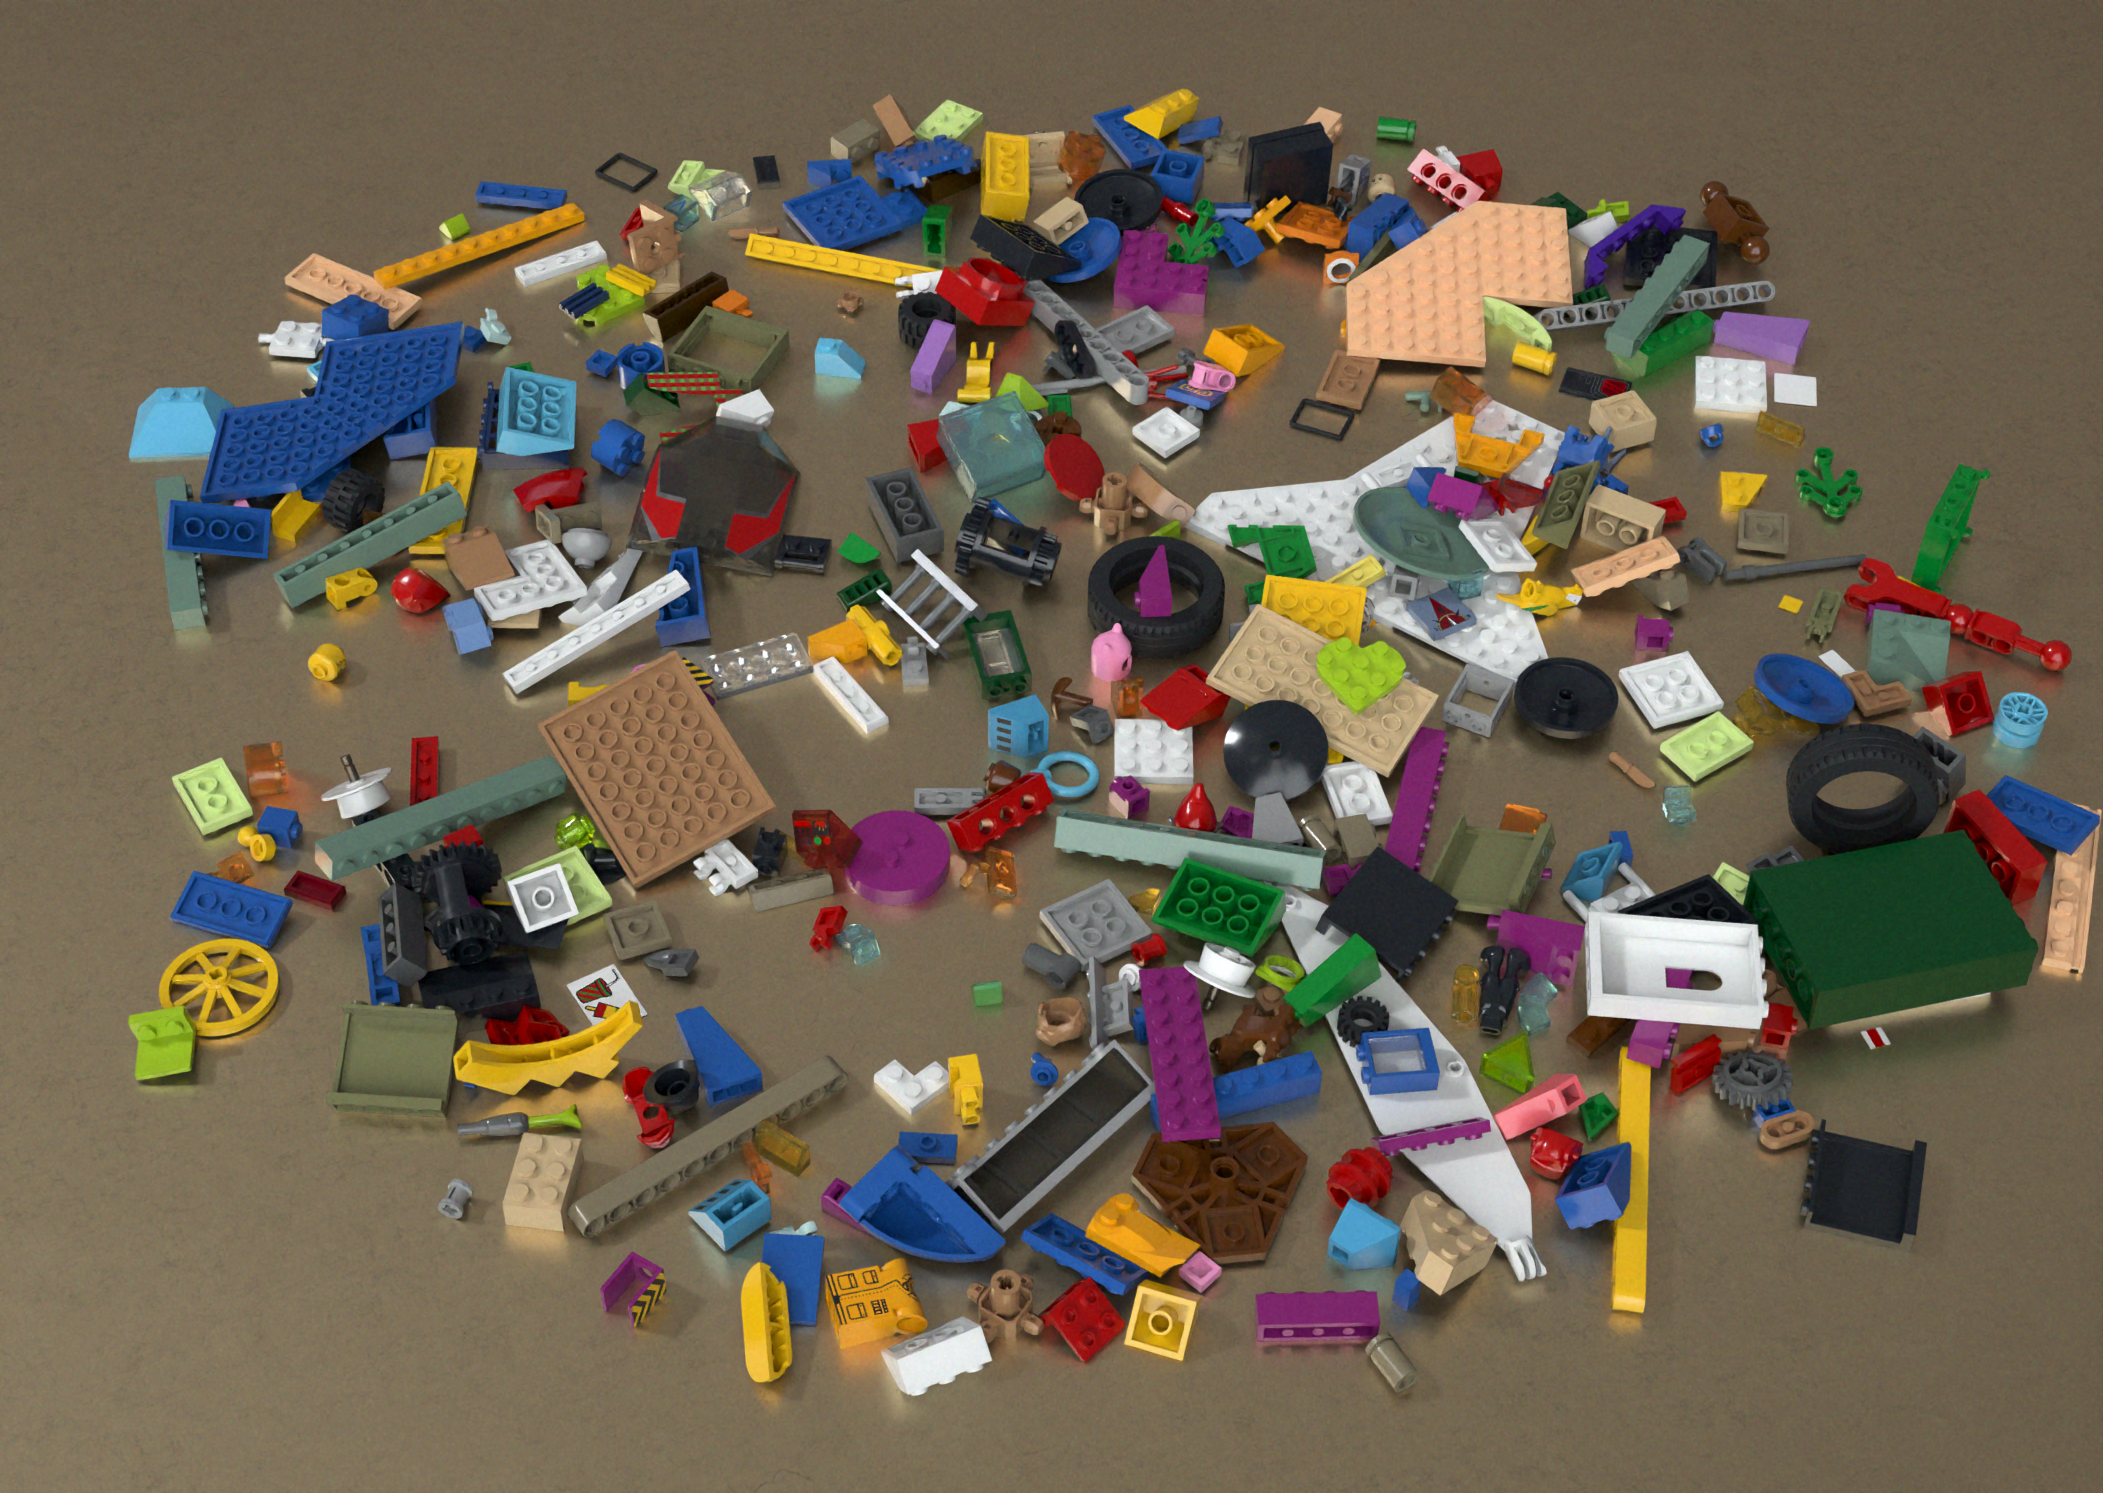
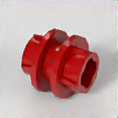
M1365 1147L1363 1150L1349 1149L1342 1156L1341 1161H1337L1329 1169V1180L1326 1182L1328 1196L1342 1211L1351 1198L1373 1209L1378 1204V1198H1383L1390 1192V1181L1393 1178L1391 1163L1382 1152L1375 1148Z

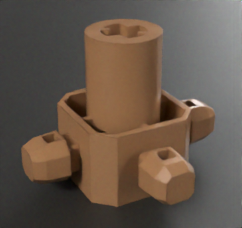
M1110 472L1104 475L1102 487L1097 489L1095 500H1092V498L1080 499L1079 511L1088 514L1094 513V524L1099 528H1103L1106 534L1114 535L1118 530H1125L1130 527L1132 516H1135V518L1147 517L1148 506L1145 503H1133V493L1127 488L1125 475L1119 472Z
M1000 1270L992 1276L991 1285L988 1288L978 1282H973L969 1286L967 1295L969 1299L978 1304L979 1322L986 1343L992 1342L997 1335L1005 1340L1015 1339L1023 1329L1032 1335H1039L1043 1330V1319L1033 1313V1298L1031 1294L1034 1287L1033 1277L1028 1274L1019 1276L1011 1270Z

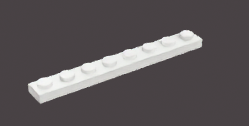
M674 570L502 673L505 680L516 694L520 693L691 590L689 584L677 570Z

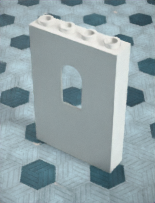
M1588 911L1585 925L1587 1015L1760 1029L1762 1019L1768 1016L1769 1004L1768 1001H1764L1763 997L1766 995L1767 981L1762 979L1765 959L1760 958V953H1762L1763 937L1758 936V926L1753 924ZM1665 968L1713 972L1720 977L1722 985L1714 991L1666 987Z

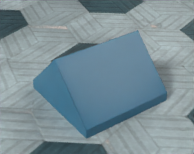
M1619 841L1580 852L1560 890L1563 893L1571 890L1577 898L1589 903L1604 897L1618 871L1623 844Z

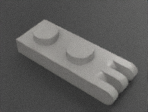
M915 788L914 813L921 815H957L986 797V790L984 788Z

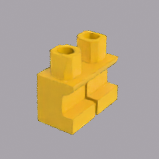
M977 1054L948 1058V1090L950 1098H954V1116L961 1115L963 1125L979 1123V1112H983V1081Z

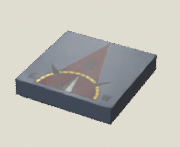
M1449 587L1410 602L1406 606V611L1433 641L1473 626L1477 620L1475 615Z

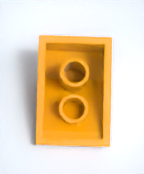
M1250 323L1213 329L1203 353L1213 359L1215 364L1222 365L1232 372L1234 376L1240 377L1257 370L1285 349V345Z

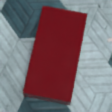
M298 870L284 888V893L286 896L333 911L346 894V888L343 885Z

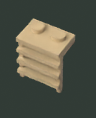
M1064 131L1021 135L1029 137L1030 188H1033L1035 185L1072 184V177L1065 156Z

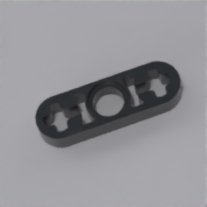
M1059 320L1055 325L1054 333L1075 377L1079 379L1093 377L1095 363L1076 324L1072 320ZM1074 344H1076V354H1075V355H1074V353H1073V346H1074Z

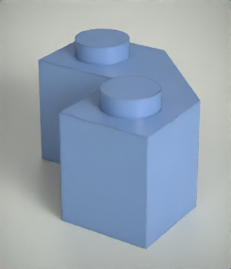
M474 598L442 607L448 630L453 633L459 655L492 646L490 641L494 640L491 627L490 625H485L481 605Z

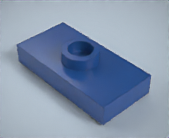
M900 1132L898 1145L917 1162L956 1164L958 1134Z

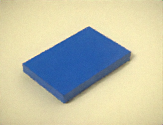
M764 1234L761 1262L771 1267L769 1270L775 1275L779 1283L783 1281L785 1284L789 1324L816 1326L825 1244L824 1236Z

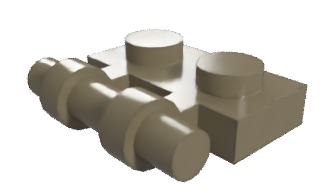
M1225 130L1224 135L1206 138L1207 142L1203 144L1202 156L1205 159H1210L1212 156L1217 157V163L1239 165L1246 141V133Z

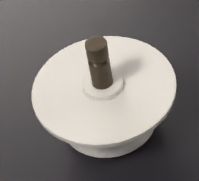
M350 754L340 757L349 781L330 789L321 796L322 801L337 800L341 818L362 815L392 798L382 781L392 773V769L383 768L359 776L355 765L352 763Z
M1205 943L1199 962L1187 960L1183 964L1190 973L1211 984L1202 1004V1007L1208 1010L1213 1009L1221 989L1247 998H1254L1256 995L1255 990L1246 984L1256 965L1240 955V952L1235 949Z

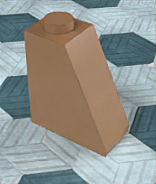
M891 94L872 105L896 147L914 146L915 142L920 141L904 108Z
M1681 1023L1671 1059L1712 1034L1722 1040L1721 1044L1718 1045L1721 1049V1059H1727L1728 1053L1735 1056L1738 1050L1745 1053L1746 1048L1752 1049L1756 1033L1752 1032L1750 1028Z

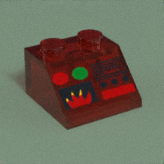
M794 810L792 813L796 852L804 859V863L812 869L850 867L863 841L832 810Z

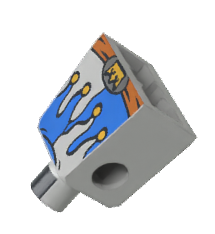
M1350 155L1340 163L1336 188L1352 194L1349 201L1351 206L1357 204L1367 189L1372 164L1370 159Z

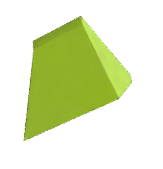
M1007 373L992 405L1023 413L1047 408L1049 403L1022 376Z

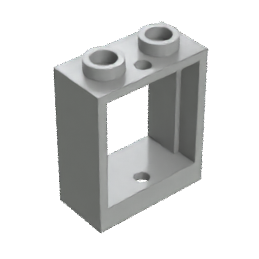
M1466 664L1444 702L1441 721L1490 738L1512 699L1515 680ZM1469 690L1497 700L1498 703L1492 714L1488 716L1458 705L1465 691Z

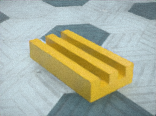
M620 263L617 265V268L613 267L611 271L608 270L606 272L607 281L641 297L656 289V280Z

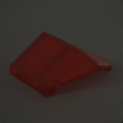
M1506 473L1502 474L1497 489L1515 509L1544 503L1549 488L1545 487L1543 490L1508 478Z

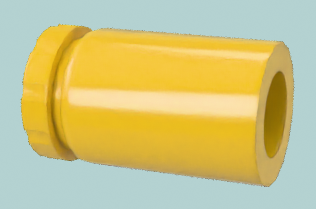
M1518 342L1512 356V364L1544 373L1548 376L1553 372L1557 362V353H1550L1548 350L1523 342Z

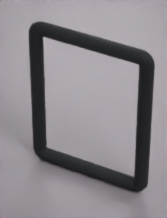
M617 153L595 170L596 175L630 191H636L658 172L657 169L622 153ZM621 157L651 171V173L632 187L601 171Z
M1305 398L1300 402L1289 423L1292 427L1339 440L1343 438L1355 414L1346 409ZM1305 403L1349 415L1339 435L1295 423Z

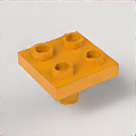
M1286 195L1279 201L1277 198L1273 199L1266 205L1268 210L1264 207L1253 216L1255 221L1251 218L1244 225L1255 232L1259 229H1264L1275 244H1277L1285 236L1283 233L1276 232L1277 223L1274 221V216L1290 204L1291 201Z

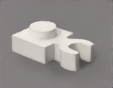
M1445 146L1436 147L1439 156L1435 157L1459 172L1460 162L1454 154L1448 151Z

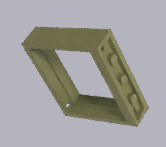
M705 306L667 354L669 372H717L722 389H742L743 395L760 388L790 348L789 330ZM709 331L769 348L749 376L688 358Z

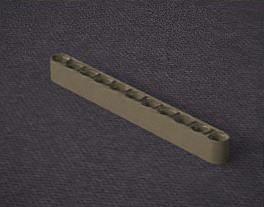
M824 1056L580 1198L570 1206L567 1215L584 1237H593L839 1092L845 1087L849 1077L831 1056Z

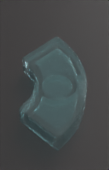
M1543 972L1532 977L1525 984L1519 996L1517 1017L1526 1037L1550 1027L1551 1019L1547 1014V1005L1557 997L1558 990Z

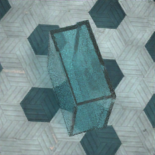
M1015 391L940 416L936 438L971 504L975 503L979 496L987 499L1044 478L1046 473L1044 451L1046 447Z

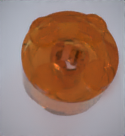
M1069 131L1057 159L1058 168L1062 172L1066 170L1069 172V177L1080 181H1086L1098 174L1106 154L1101 138L1096 134L1087 135L1076 131Z
M276 741L243 746L249 796L263 797L287 794V780L282 778V776L287 775L285 759H279V757H283L282 742Z

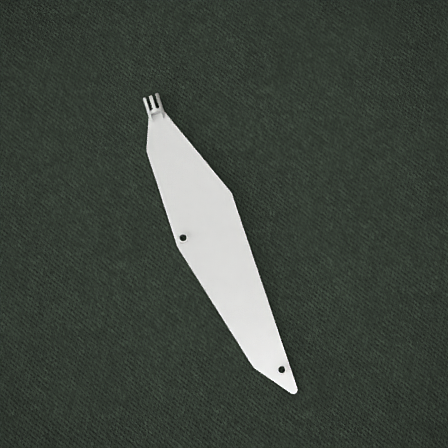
M1271 881L1263 882L1266 885L1285 891L1286 911L1281 922L1308 976L1350 937L1333 926L1325 935L1315 930L1322 914L1329 907L1328 905L1290 885L1280 887L1273 885ZM1378 961L1382 977L1354 995V1000L1357 1001V996H1362L1363 1000L1367 1001L1368 996L1372 997L1373 1003L1379 1000L1381 1002L1380 1007L1385 1005L1387 1008L1386 1012H1389L1388 1031L1429 1028L1440 1070L1437 1090L1369 1095L1367 1084H1363L1361 1080V1067L1363 1065L1362 1062L1357 1061L1356 1045L1354 1048L1350 1047V1041L1345 1044L1342 1041L1343 1036L1339 1037L1337 1022L1342 1004L1327 1013L1325 1016L1379 1131L1383 1135H1389L1476 1117L1488 1119L1491 1132L1482 1133V1138L1465 1140V1137L1456 1138L1455 1143L1450 1145H1438L1435 1142L1427 1144V1149L1410 1151V1148L1400 1149V1151L1476 1224L1489 1230L1490 1234L1499 1239L1497 1244L1505 1251L1519 1282L1524 1281L1525 1278L1527 1280L1533 1279L1536 1274L1538 1277L1544 1276L1547 1271L1532 1240L1531 1193L1465 1060ZM1356 1019L1353 1021L1359 1026L1373 1025L1372 1022L1366 1019ZM1416 1052L1372 1055L1376 1074L1421 1070Z

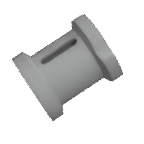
M452 1179L448 1184L449 1190L445 1198L439 1201L437 1207L445 1216L458 1219L462 1217L464 1212L463 1206L466 1200L473 1195L474 1189L463 1180Z

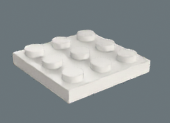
M1695 356V408L1766 414L1765 362Z
M1688 651L1623 668L1619 671L1618 677L1653 729L1723 710L1724 702Z
M1115 719L1114 779L1120 776L1126 778L1131 775L1139 784L1193 785L1192 726L1177 731L1170 728L1164 720Z

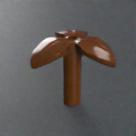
M1069 677L1059 679L1051 694L1050 707L1056 720H1060L1058 705L1062 701L1083 707L1088 704L1093 705L1092 698L1064 691L1073 681Z

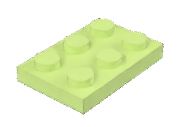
M946 100L915 129L919 140H926L927 142L934 140V137L937 135H947V139L953 138L960 142L983 121V113L954 101Z
M1717 711L1662 742L1660 751L1696 782L1752 750L1754 741Z
M222 757L172 777L176 790L202 835L253 815L250 804Z

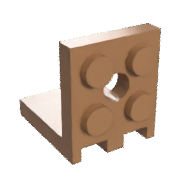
M644 200L639 203L644 227L627 236L635 271L647 275L685 255L678 247V242L681 241V234L674 227V222L678 221L677 216L648 200ZM651 246H654L655 249L650 252L649 249Z

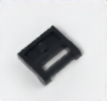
M783 534L778 554L775 557V569H783L784 567L816 570V573L824 574L832 548V540Z

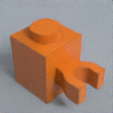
M733 289L713 301V308L747 318L753 316V312L749 310L748 298Z

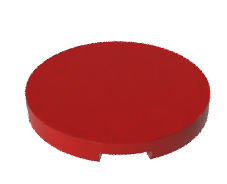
M1072 434L1058 435L1047 444L1044 451V464L1046 471H1050L1054 481L1057 483L1056 488L1063 495L1076 502H1080V499L1083 498L1095 499L1097 489L1102 487V479L1105 475L1104 467L1095 450L1086 441Z

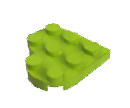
M599 265L596 269L577 276L578 292L594 282L597 284V288L602 287L603 292H609L610 299L576 320L580 323H583L584 320L595 321V324L607 322L645 304L644 297L607 281L606 272L610 268L607 265Z
M1342 637L1337 641L1326 644L1319 651L1316 658L1317 674L1321 681L1355 716L1396 689L1402 682L1406 663L1400 653L1388 646L1384 641H1377L1372 645L1361 648L1351 642L1350 639Z

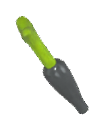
M573 1104L570 1108L558 1114L528 1117L523 1112H514L493 1116L478 1122L458 1124L459 1136L478 1134L487 1136L522 1135L524 1132L526 1133L529 1128L566 1125L582 1129L583 1123L576 1115V1104Z

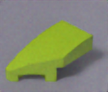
M1605 199L1599 201L1597 208L1587 211L1588 219L1611 211L1615 222H1628L1630 220L1628 201L1606 204Z

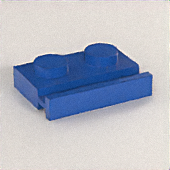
M906 188V192L903 193L898 191L881 197L903 221V228L922 222L928 210L909 188Z

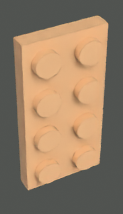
M1663 535L1573 569L1571 573L1574 581L1580 585L1583 593L1588 597L1600 595L1604 590L1612 587H1621L1633 579L1645 578L1654 571L1669 569L1675 563L1681 561L1678 552Z

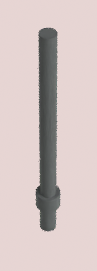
M1865 554L1757 567L1745 565L1740 569L1724 570V579L1743 578V580H1752L1757 576L1859 565L1867 557Z

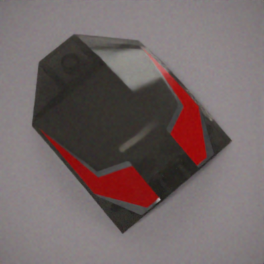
M719 416L711 418L658 445L643 484L626 548L671 557L672 551L697 546L701 563L772 577L775 557L778 554L800 471L763 425Z

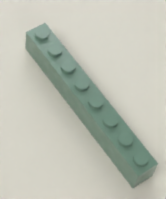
M1684 235L1679 242H1675L1671 253H1667L1662 264L1656 266L1652 277H1648L1643 288L1637 290L1633 301L1628 302L1624 312L1616 317L1614 325L1607 328L1604 339L1607 340L1605 350L1629 359L1634 356L1706 263L1710 243Z
M184 475L154 479L169 607L174 629L176 631L205 626L204 615H208L209 612L207 601L202 600V598L206 597L204 582L200 583V581L204 580L202 566H198V564H202L201 553L166 550L163 528L169 500L193 502V500H189L194 498L191 484H186Z
M448 481L279 570L273 576L281 595L293 609L307 600L326 592L325 578L360 567L369 569L382 560L393 556L395 553L457 522L459 519L467 516L460 493Z

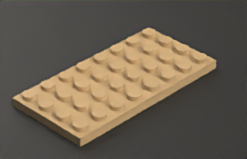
M1257 604L1206 678V684L1250 707L1269 700H1285L1303 706L1313 713L1322 724L1330 748L1389 778L1438 702L1439 695L1403 678L1396 689L1355 716L1321 681L1317 674V654L1326 644L1332 641Z

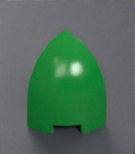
M853 532L849 534L837 551L848 560L859 564L873 562L882 555L880 551Z

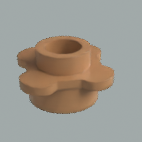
M848 290L841 294V300L837 301V306L854 312L859 305L864 303V299L859 297L858 292Z

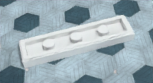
M593 241L516 267L515 275L523 286L526 287L607 259V254L598 241Z
M834 656L812 666V673L866 734L889 724L888 716Z

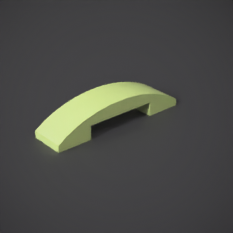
M1487 296L1483 298L1485 320L1495 327L1503 323L1529 341L1530 345L1551 351L1552 340L1548 332L1533 316L1508 302Z

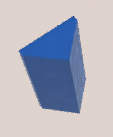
M169 500L163 525L166 550L268 559L271 509Z

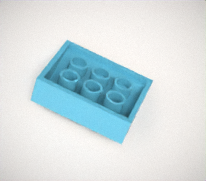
M506 367L499 393L496 452L526 456L573 449L575 441L576 381Z

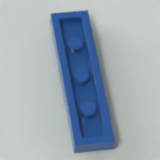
M481 181L475 198L476 202L487 204L493 203L553 210L565 205L567 190Z

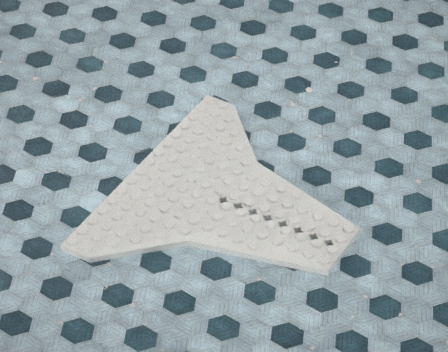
M1483 397L1458 412L1476 417L1471 433L1516 444L1519 443L1524 429L1545 434L1543 444L1504 479L1513 493L1512 500L1516 505L1515 513H1511L1508 508H1505L1504 516H1500L1498 511L1482 518L1503 519L1521 542L1544 491L1543 482L1546 477L1551 475L1553 466L1558 459V447L1564 440L1565 433L1490 398ZM1454 415L1344 480L1211 493L1196 508L1195 513L1184 526L1224 547L1227 544L1232 546L1227 525L1232 524L1237 525V527L1258 525L1259 528H1273V525L1305 526L1317 571L1304 580L1325 582L1370 554L1386 570V576L1366 587L1364 616H1370L1376 622L1390 629L1393 627L1398 628L1470 665L1515 680L1513 690H1515L1518 677L1528 666L1540 660L1548 659L1532 612L1520 609L1519 606L1499 600L1496 597L1497 593L1514 595L1521 592L1522 585L1516 571L1493 572L1489 568L1487 572L1479 577L1457 581L1436 579L1420 574L1418 591L1414 601L1449 587L1477 618L1475 625L1433 641L1406 611L1407 604L1413 601L1389 597L1392 575L1396 564L1370 547L1360 536L1354 525L1353 509L1355 503L1362 494L1370 491L1369 487L1361 479L1362 474L1365 472L1370 474L1373 471L1412 457L1415 458L1417 454L1422 453L1433 467H1443L1447 469L1445 475L1454 477L1455 466H1457L1453 427ZM1485 475L1484 482L1497 480L1499 478H1493ZM1258 542L1236 548L1264 562Z

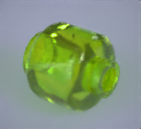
M574 812L556 824L554 840L561 849L577 846L580 850L586 844L593 841V833L596 831L595 826L586 814L581 815Z

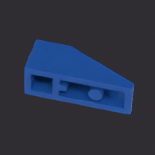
M1412 206L1405 210L1388 231L1398 251L1427 233L1424 221L1419 219Z

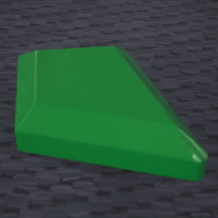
M1603 1092L1587 1098V1101L1578 1106L1589 1140H1593L1618 1117L1619 1113Z

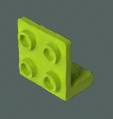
M184 1005L129 1015L128 1025L139 1041L135 1069L137 1080L192 1070L196 1024Z

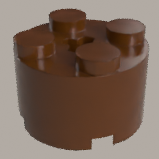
M1057 411L1053 415L1043 417L1034 423V456L1043 465H1045V448L1056 436L1072 434L1082 439L1080 424L1074 418L1069 417L1064 411Z

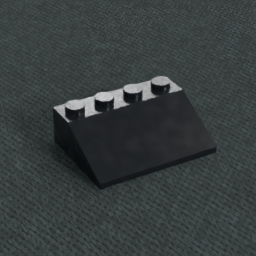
M980 214L970 237L971 240L977 243V248L990 252L991 258L1003 261V266L1012 271H1017V275L1030 281V278L1041 280L1080 267L1082 264L1080 260L1030 226Z
M1709 874L1618 910V914L1753 925L1758 923V920Z
M526 950L491 957L477 964H459L428 971L422 980H418L421 999L425 1009L447 1006L456 1011L460 1018L458 1035L485 1029L489 1018L515 1022L523 1005L541 1008L539 992Z

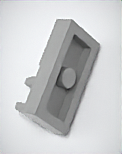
M917 636L907 637V643L900 644L903 654L901 657L903 686L928 685L925 642L918 643Z

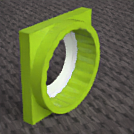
M1274 954L1266 957L1264 963L1255 972L1256 975L1287 992H1290L1307 977L1303 967L1298 962L1289 957ZM1275 971L1283 972L1290 977L1282 976L1280 974H1277Z

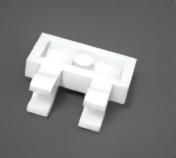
M728 839L705 850V857H700L694 861V865L698 868L694 871V874L699 880L707 878L715 868L720 872L709 878V881L713 884V886L709 887V890L715 896L724 893L730 884L737 889L758 878V869Z

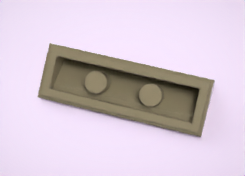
M824 867L747 886L756 912L834 893L831 875Z

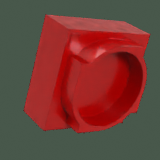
M973 257L969 258L967 262H963L961 267L945 266L935 289L939 295L978 325L1025 326L1035 304V301L1023 293L1027 281L1009 268L989 258Z

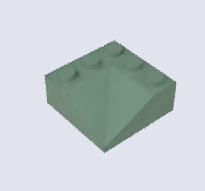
M1874 609L1868 630L1866 672L1876 685H1886L1900 681L1906 690L1923 692L1922 686L1945 679L1951 621Z

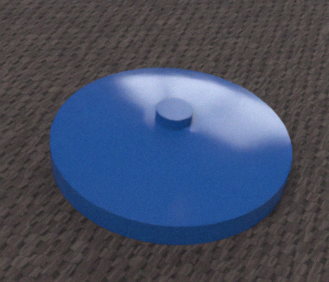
M1088 218L1089 223L1058 245L1082 262L1081 266L1045 279L1058 283H1069L1087 279L1103 271L1118 257L1122 249L1123 241L1118 227L1107 219Z
M1770 654L1761 658L1755 668L1754 680L1760 691L1778 707L1797 717L1817 723L1834 724L1847 719L1853 709L1854 697L1845 683L1826 668L1810 660L1789 654Z

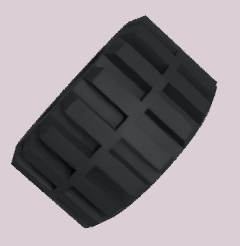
M918 292L916 295H909V298L902 300V303L899 305L898 325L900 338H902L904 343H908V346L920 349L934 319L956 325V308L938 293Z
M351 468L343 470L342 473L336 475L335 479L331 481L325 492V497L322 501L323 519L328 525L347 534L378 519L385 502L383 484L379 480Z

